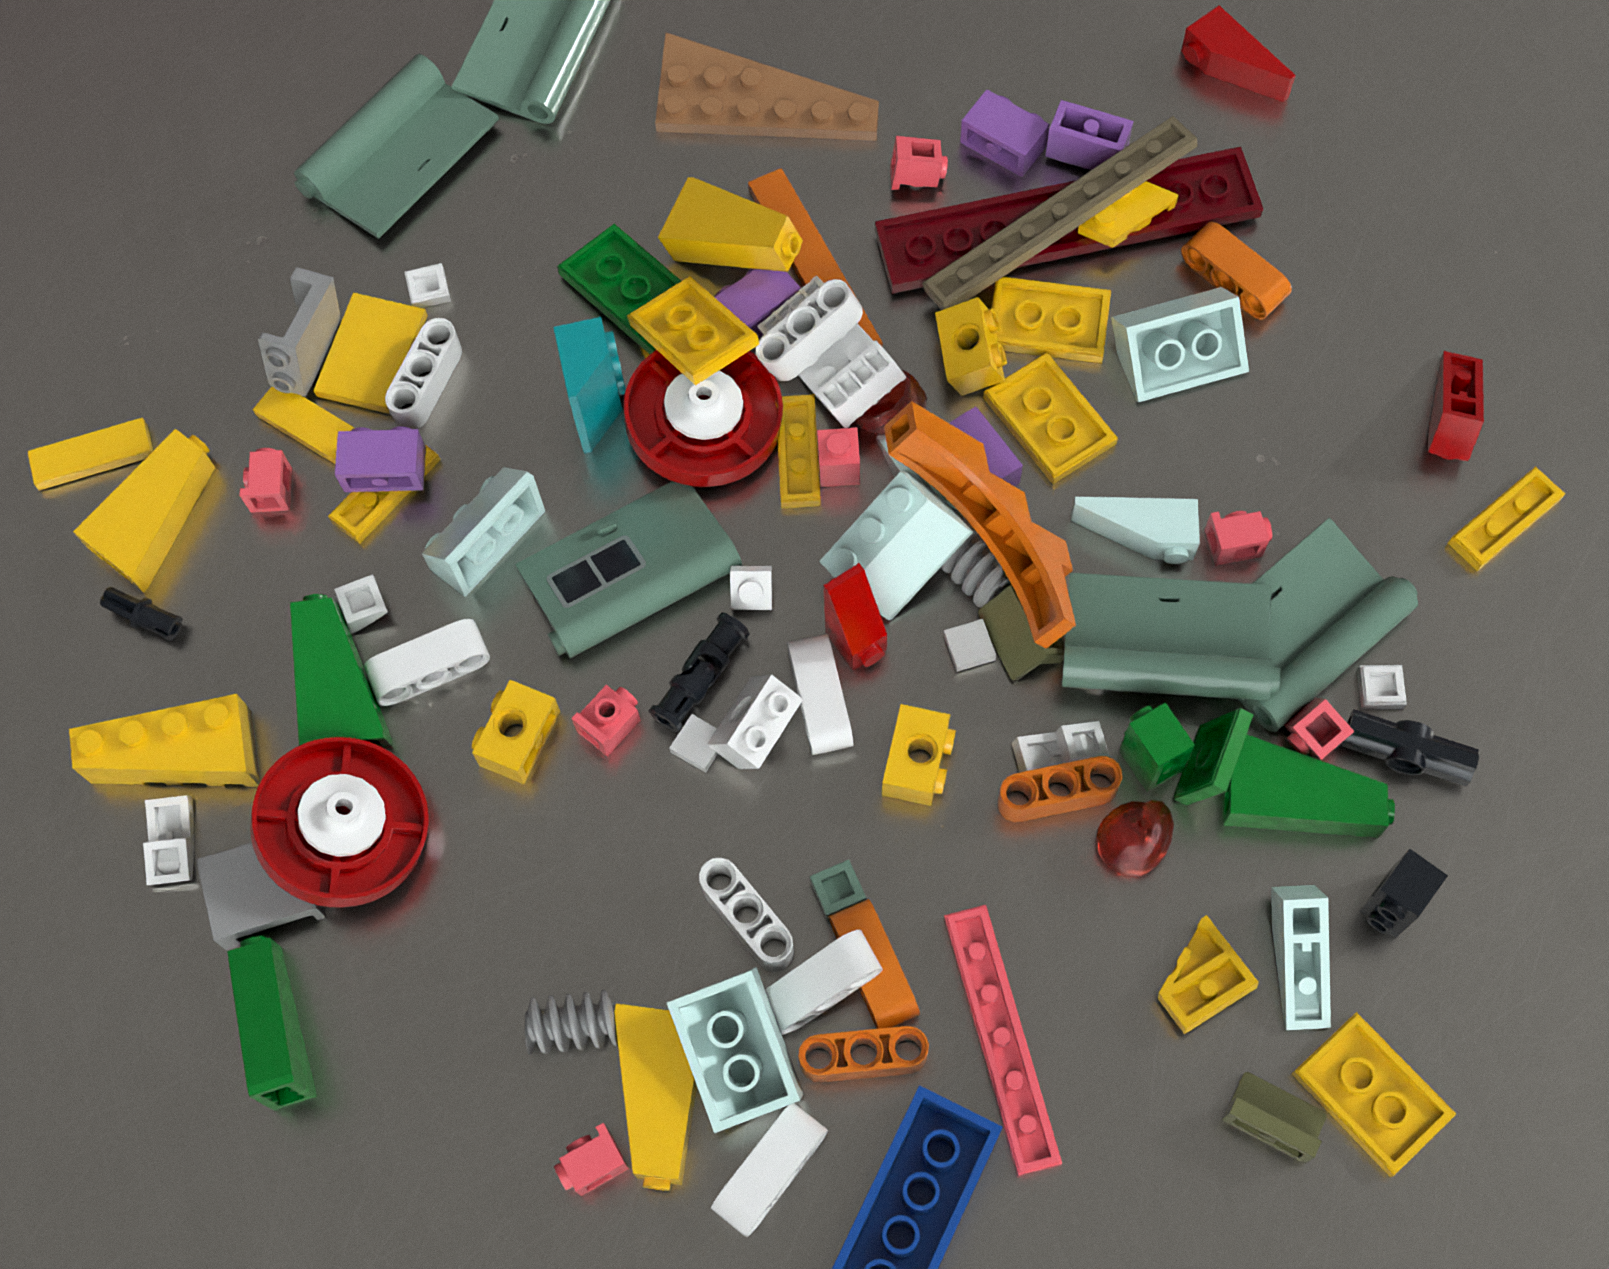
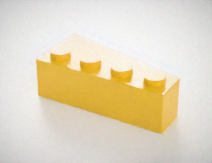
M238 694L69 729L72 768L90 784L144 785L145 782L180 786H183V783H202L207 786L243 784L245 787H258L260 784L252 714L249 707Z

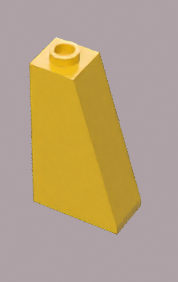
M694 177L687 178L658 236V239L672 259L677 262L783 272L789 271L803 242L787 215Z
M174 429L73 533L87 549L144 593L152 583L215 470V466L207 456L210 449L195 435L192 434L187 438L177 429Z
M616 1003L614 1015L632 1171L637 1179L644 1180V1188L670 1191L671 1184L682 1185L697 1084L670 1011Z

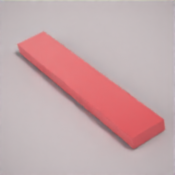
M982 905L944 915L945 926L1017 1177L1061 1166L1062 1160L987 906Z

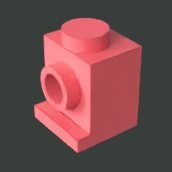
M896 136L890 163L892 190H899L900 184L913 187L937 188L939 179H945L948 166L947 156H942L941 141Z
M260 448L255 452H250L249 467H245L243 471L245 488H240L239 496L251 513L290 510L292 467L282 450Z
M1219 511L1210 514L1204 529L1215 566L1260 558L1263 556L1269 541L1272 540L1270 521L1267 517H1262L1261 511L1248 514L1246 511H1235L1222 519Z
M605 685L580 713L577 712L571 718L577 733L607 757L641 721L638 710L635 708L638 701L623 687H619L614 691L608 685ZM610 707L615 710L612 716L603 717Z
M604 1123L595 1127L599 1136L592 1139L590 1135H586L575 1140L566 1147L568 1153L559 1158L560 1163L554 1165V1169L565 1190L574 1187L575 1191L580 1196H583L629 1169L612 1134Z

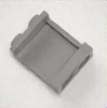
M296 267L290 281L297 314L285 336L278 337L262 332L258 338V343L269 385L283 393H295L306 397L330 351L341 324V316L334 278Z
M252 842L196 859L213 940L225 950L240 946V942H242L241 937L307 916H314L317 920L326 918L324 906L311 904L294 897L279 887L268 876L257 859Z

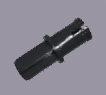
M108 587L100 599L102 607L129 619L132 627L148 629L169 641L178 635L182 627L181 622L183 618L181 616L152 604V600L144 597L139 600L113 587Z

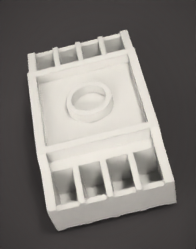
M817 275L812 278L808 284L757 326L762 334L765 335L824 282ZM858 323L798 375L843 428H848L858 417L864 415L865 411L878 403L877 401L885 394L891 392V389L907 378L885 349L876 340L873 341Z

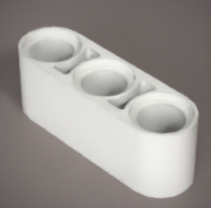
M839 279L829 280L762 336L759 340V345L756 346V355L768 372L775 376L776 380L789 381L799 375L860 321L863 314L862 306L847 283Z
M445 318L431 319L422 326L386 392V405L397 427L404 426L411 429H419L427 422L461 358L462 348L453 324ZM446 340L445 343L436 345L438 342ZM424 372H430L428 375L424 377H418L420 374ZM406 404H413L408 409H401Z
M463 619L375 655L365 662L364 671L377 703L380 706H390L483 667L490 660V655L476 622L472 619Z
M828 634L787 642L797 694L803 699L800 707L812 755L853 747L851 726Z
M721 857L707 861L701 867L699 873L701 889L706 900L762 968L771 972H779L786 969L792 963L794 957L793 939L789 930L732 862ZM717 874H724L732 879L729 886L723 890L712 889L708 884L711 878ZM750 906L759 912L757 918L750 923H741L735 919L736 913L743 907ZM772 939L781 940L786 945L785 951L777 957L767 956L762 951L767 941Z
M855 930L841 936L765 989L782 1035L803 1027L882 972L883 968L861 930Z
M795 1103L788 1105L719 1193L711 1209L746 1238L749 1237L822 1143L829 1130Z

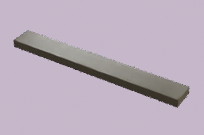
M1174 116L1170 117L923 282L924 291L941 310L968 301L1198 147L1197 137Z

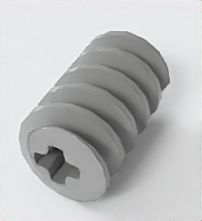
M960 516L962 521L965 523L966 519L963 516ZM972 527L970 529L973 533L941 566V569L946 573L952 572V581L956 584H963L962 591L968 596L974 595L973 603L980 608L1012 584L1008 578L1004 577L1005 572L1001 565L996 567L993 565L996 560L993 553L982 554L987 546L983 539L974 544L971 542L976 535V531Z
M601 990L598 1004H593L589 992H584L581 1005L579 1006L575 1005L571 994H566L563 1007L558 1008L553 995L548 996L545 1009H540L536 998L531 997L528 1010L525 1012V1039L528 1054L531 1055L533 1053L536 1042L540 1051L543 1054H548L551 1051L554 1040L559 1051L566 1052L571 1038L578 1050H584L589 1036L596 1048H602L607 1034L612 1045L618 1046L614 1015L616 1003L611 1002L606 990Z

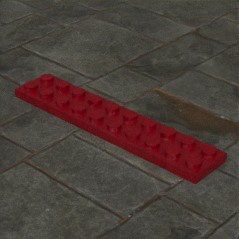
M1241 146L1178 159L1148 179L1147 182L1178 194L1177 203L1172 210L1168 211L1165 209L1152 217L1149 225L1139 231L1131 232L1126 240L1115 247L1201 230L1208 222L1225 225L1261 217L1264 208ZM1074 181L875 221V233L892 294L922 288L923 282ZM1077 227L1018 267L1110 249L1111 247L1078 234Z

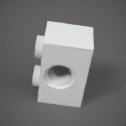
M772 674L752 676L707 745L738 769H759L803 699Z

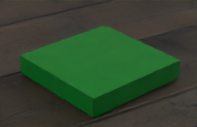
M1239 708L1199 725L1193 742L1195 746L1181 774L1174 794V800L1187 806L1227 791L1254 714Z

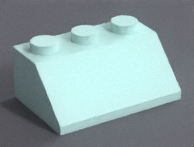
M1222 287L1111 317L1117 355L1137 402L1249 372L1240 300L1237 295Z
M503 467L496 476H490L486 479L480 488L479 494L469 504L461 506L454 514L452 522L444 531L432 536L426 544L422 555L429 569L466 597L545 512L534 476L528 471Z
M900 471L819 562L834 578L860 563L865 570L880 615L888 620H892L973 531L919 475Z
M757 967L667 1002L714 1133L801 1100L804 1093Z

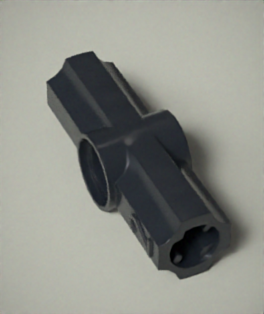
M1355 709L1350 713L1347 724L1354 732L1341 745L1386 760V765L1397 772L1408 775L1426 773L1463 786H1467L1471 782L1479 761V749L1436 736L1432 728L1423 723L1412 720H1401L1395 723Z

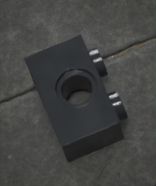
M1409 849L1387 872L1360 912L1367 916V922L1374 929L1386 935L1392 934L1397 938L1421 915L1448 875L1412 849Z

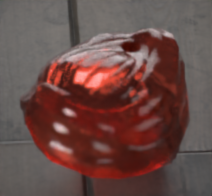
M901 370L907 378L878 400V403L865 411L864 415L858 417L855 420L857 425L866 432L885 436L884 426L911 401L926 409L928 398L917 379L907 371Z
M1154 799L1146 802L1130 801L1113 809L1103 819L1097 830L1098 851L1106 866L1124 877H1138L1154 869L1165 857L1172 842L1174 821L1170 809L1163 801ZM1142 820L1145 822L1143 827L1141 825Z

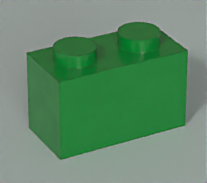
M1166 702L1155 709H1152L1151 706H1146L1134 713L1129 718L1130 723L1124 732L1125 736L1119 749L1120 754L1146 792L1181 773L1195 746Z

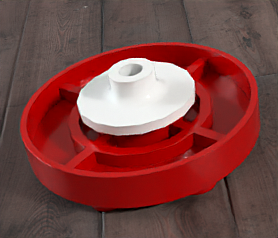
M656 350L636 368L625 392V428L632 448L638 457L654 472L683 485L714 487L735 482L751 474L773 452L782 425L783 400L775 376L768 372L758 357L751 351H748L695 386Z
M349 737L323 738L304 743L290 750L279 758L263 776L254 796L250 820L251 840L262 868L287 893L305 902L319 906L354 907L367 904L387 895L397 888L412 872L425 844L429 825V813L425 794L419 781L409 767L393 753L381 746L361 739Z

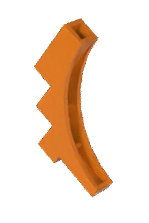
M911 401L884 426L888 454L912 469L938 490L980 535L1000 563L1015 589L1027 616L1034 642L1047 649L1076 626L1065 577L1073 571L1066 541L1031 521L1025 492L989 471L983 443Z

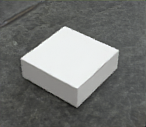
M442 263L404 272L412 306L427 308L451 302Z
M983 619L944 630L943 636L956 672L996 660V653Z
M1402 665L1359 666L1357 678L1361 710L1404 709L1407 702Z
M691 714L670 746V752L706 773L718 755L716 751L707 745L717 728Z

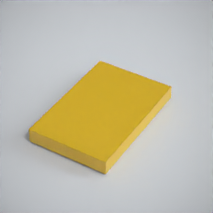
M691 276L627 315L630 326L695 386L759 345L757 334Z
M1002 277L995 282L992 308L995 310L1000 323V331L996 332L997 341L1002 345L1005 352L1042 356L1047 352L1052 358L1102 364L1111 290Z
M353 292L313 390L316 397L390 414L385 401L386 392L419 331L428 317L426 310Z
M1047 352L1006 377L1004 382L995 384L984 391L983 399L1052 484L1057 483L1117 444L1118 437Z
M1357 1012L1291 1073L1389 1177L1394 1176L1456 1115L1441 1097Z

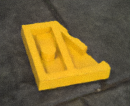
M1145 181L1078 227V234L1113 248L1126 240L1131 232L1139 231L1149 225L1152 217L1165 209L1168 211L1172 210L1177 203L1179 195Z
M1206 915L1199 921L1196 932L1188 946L1183 949L1173 972L1167 977L1159 991L1158 999L1182 1032L1186 1034L1258 987V980Z

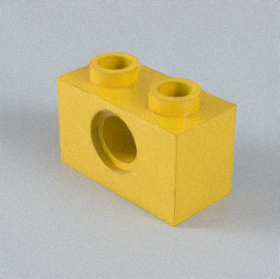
M977 297L935 312L947 381L956 391L963 396L1004 382L1002 366L1007 364V359L1002 345L997 341L996 332L1000 331V323L993 308L988 309ZM975 342H978L972 349H970V347Z
M509 680L505 690H499L492 701L490 709L492 715L485 727L481 726L477 730L472 741V754L479 766L525 784L561 711L554 697ZM513 724L523 726L518 735L513 737L504 736V732L509 726Z
M900 704L882 781V796L931 806L934 793H943L947 769L940 768L943 754L951 755L956 730L949 729L950 714ZM921 749L927 751L931 755V759L924 763H918L913 761L909 754L914 750Z

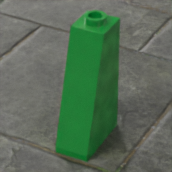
M324 594L306 595L303 597V601L290 602L299 746L313 740L331 737H349L368 741L381 747L392 746L390 732L364 671V666L341 608L332 597L328 598Z
M1250 735L1245 737L1227 791L1224 792L1223 826L1379 838L1387 827L1393 824L1395 817V802L1393 799H1388V784Z
M264 936L245 939L240 942L239 948L229 950L227 954L247 1090L250 1098L272 1110H277L316 1097L317 1094L282 947L271 938Z

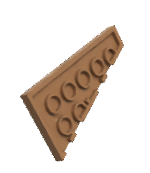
M665 32L655 121L657 132L877 141L879 101Z

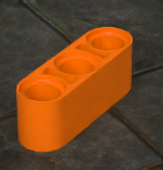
M1208 222L1181 248V255L1191 269L1215 288L1222 287L1237 295L1240 300V308L1256 319H1265L1292 292L1290 282L1279 270L1216 222Z
M1096 756L1012 774L1002 782L997 801L999 812L1006 820L1024 822L1104 805L1111 802L1116 796L1123 778L1122 769L1113 758ZM1094 774H1103L1109 778L1111 786L1098 787L1092 782L1090 777ZM1054 782L1063 783L1069 788L1070 794L1066 796L1054 795L1048 786ZM1012 791H1020L1028 797L1029 801L1023 805H1016L1009 801L1007 794Z
M867 899L828 916L836 939L849 932L861 930L883 968L879 975L859 988L876 1029L890 1028L919 1016L920 1011L913 992L871 901Z
M912 1026L816 1034L803 1041L799 1048L798 1058L802 1073L813 1082L822 1083L907 1075L918 1072L923 1068L927 1061L929 1043L925 1034ZM910 1040L919 1046L921 1053L914 1060H904L897 1055L896 1046L902 1041ZM861 1044L869 1045L876 1052L875 1059L866 1065L856 1063L851 1057L852 1050ZM819 1048L828 1051L832 1057L829 1065L822 1069L811 1067L806 1059L812 1050Z

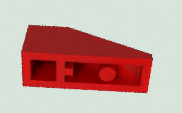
M1220 5L1186 28L1181 52L1190 64L1196 65L1205 75L1281 102L1289 98L1296 75Z
M1443 351L1428 431V453L1436 454L1447 460L1459 459L1469 461L1484 423L1483 359Z
M858 563L823 585L825 633L828 634L829 639L853 671L862 665L869 667L875 664L884 656V651L887 650V632L865 570Z

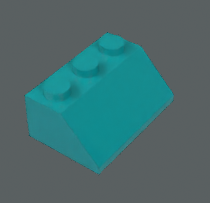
M601 317L553 327L567 394L584 454L593 451L621 413L622 406L619 395H623L626 392L613 331H604Z

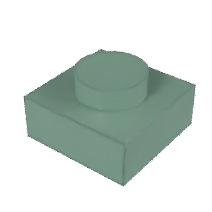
M850 860L809 876L811 885L827 919H829L828 916L867 900Z

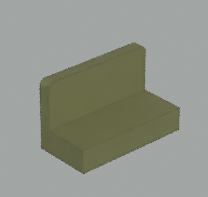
M1012 585L1008 586L978 610V615L980 619L984 620L989 637L1012 680L1021 679L1039 664H1056L1064 660L1065 643L1062 637L1047 649L1034 642L1027 616Z
M1245 1072L1237 1085L1222 1120L1297 1160L1307 1163L1315 1158L1322 1141L1318 1139V1136L1327 1118V1113L1254 1074Z

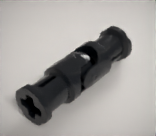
M721 612L716 618L718 624L706 640L699 641L685 661L682 673L674 675L670 680L668 692L658 705H652L648 710L657 722L673 732L678 733L682 729L681 722L694 704L699 705L704 699L707 689L714 684L730 663L729 656L739 642L747 640L750 636L747 627L727 613ZM699 656H701L702 658H704L706 662H704V661L698 659Z

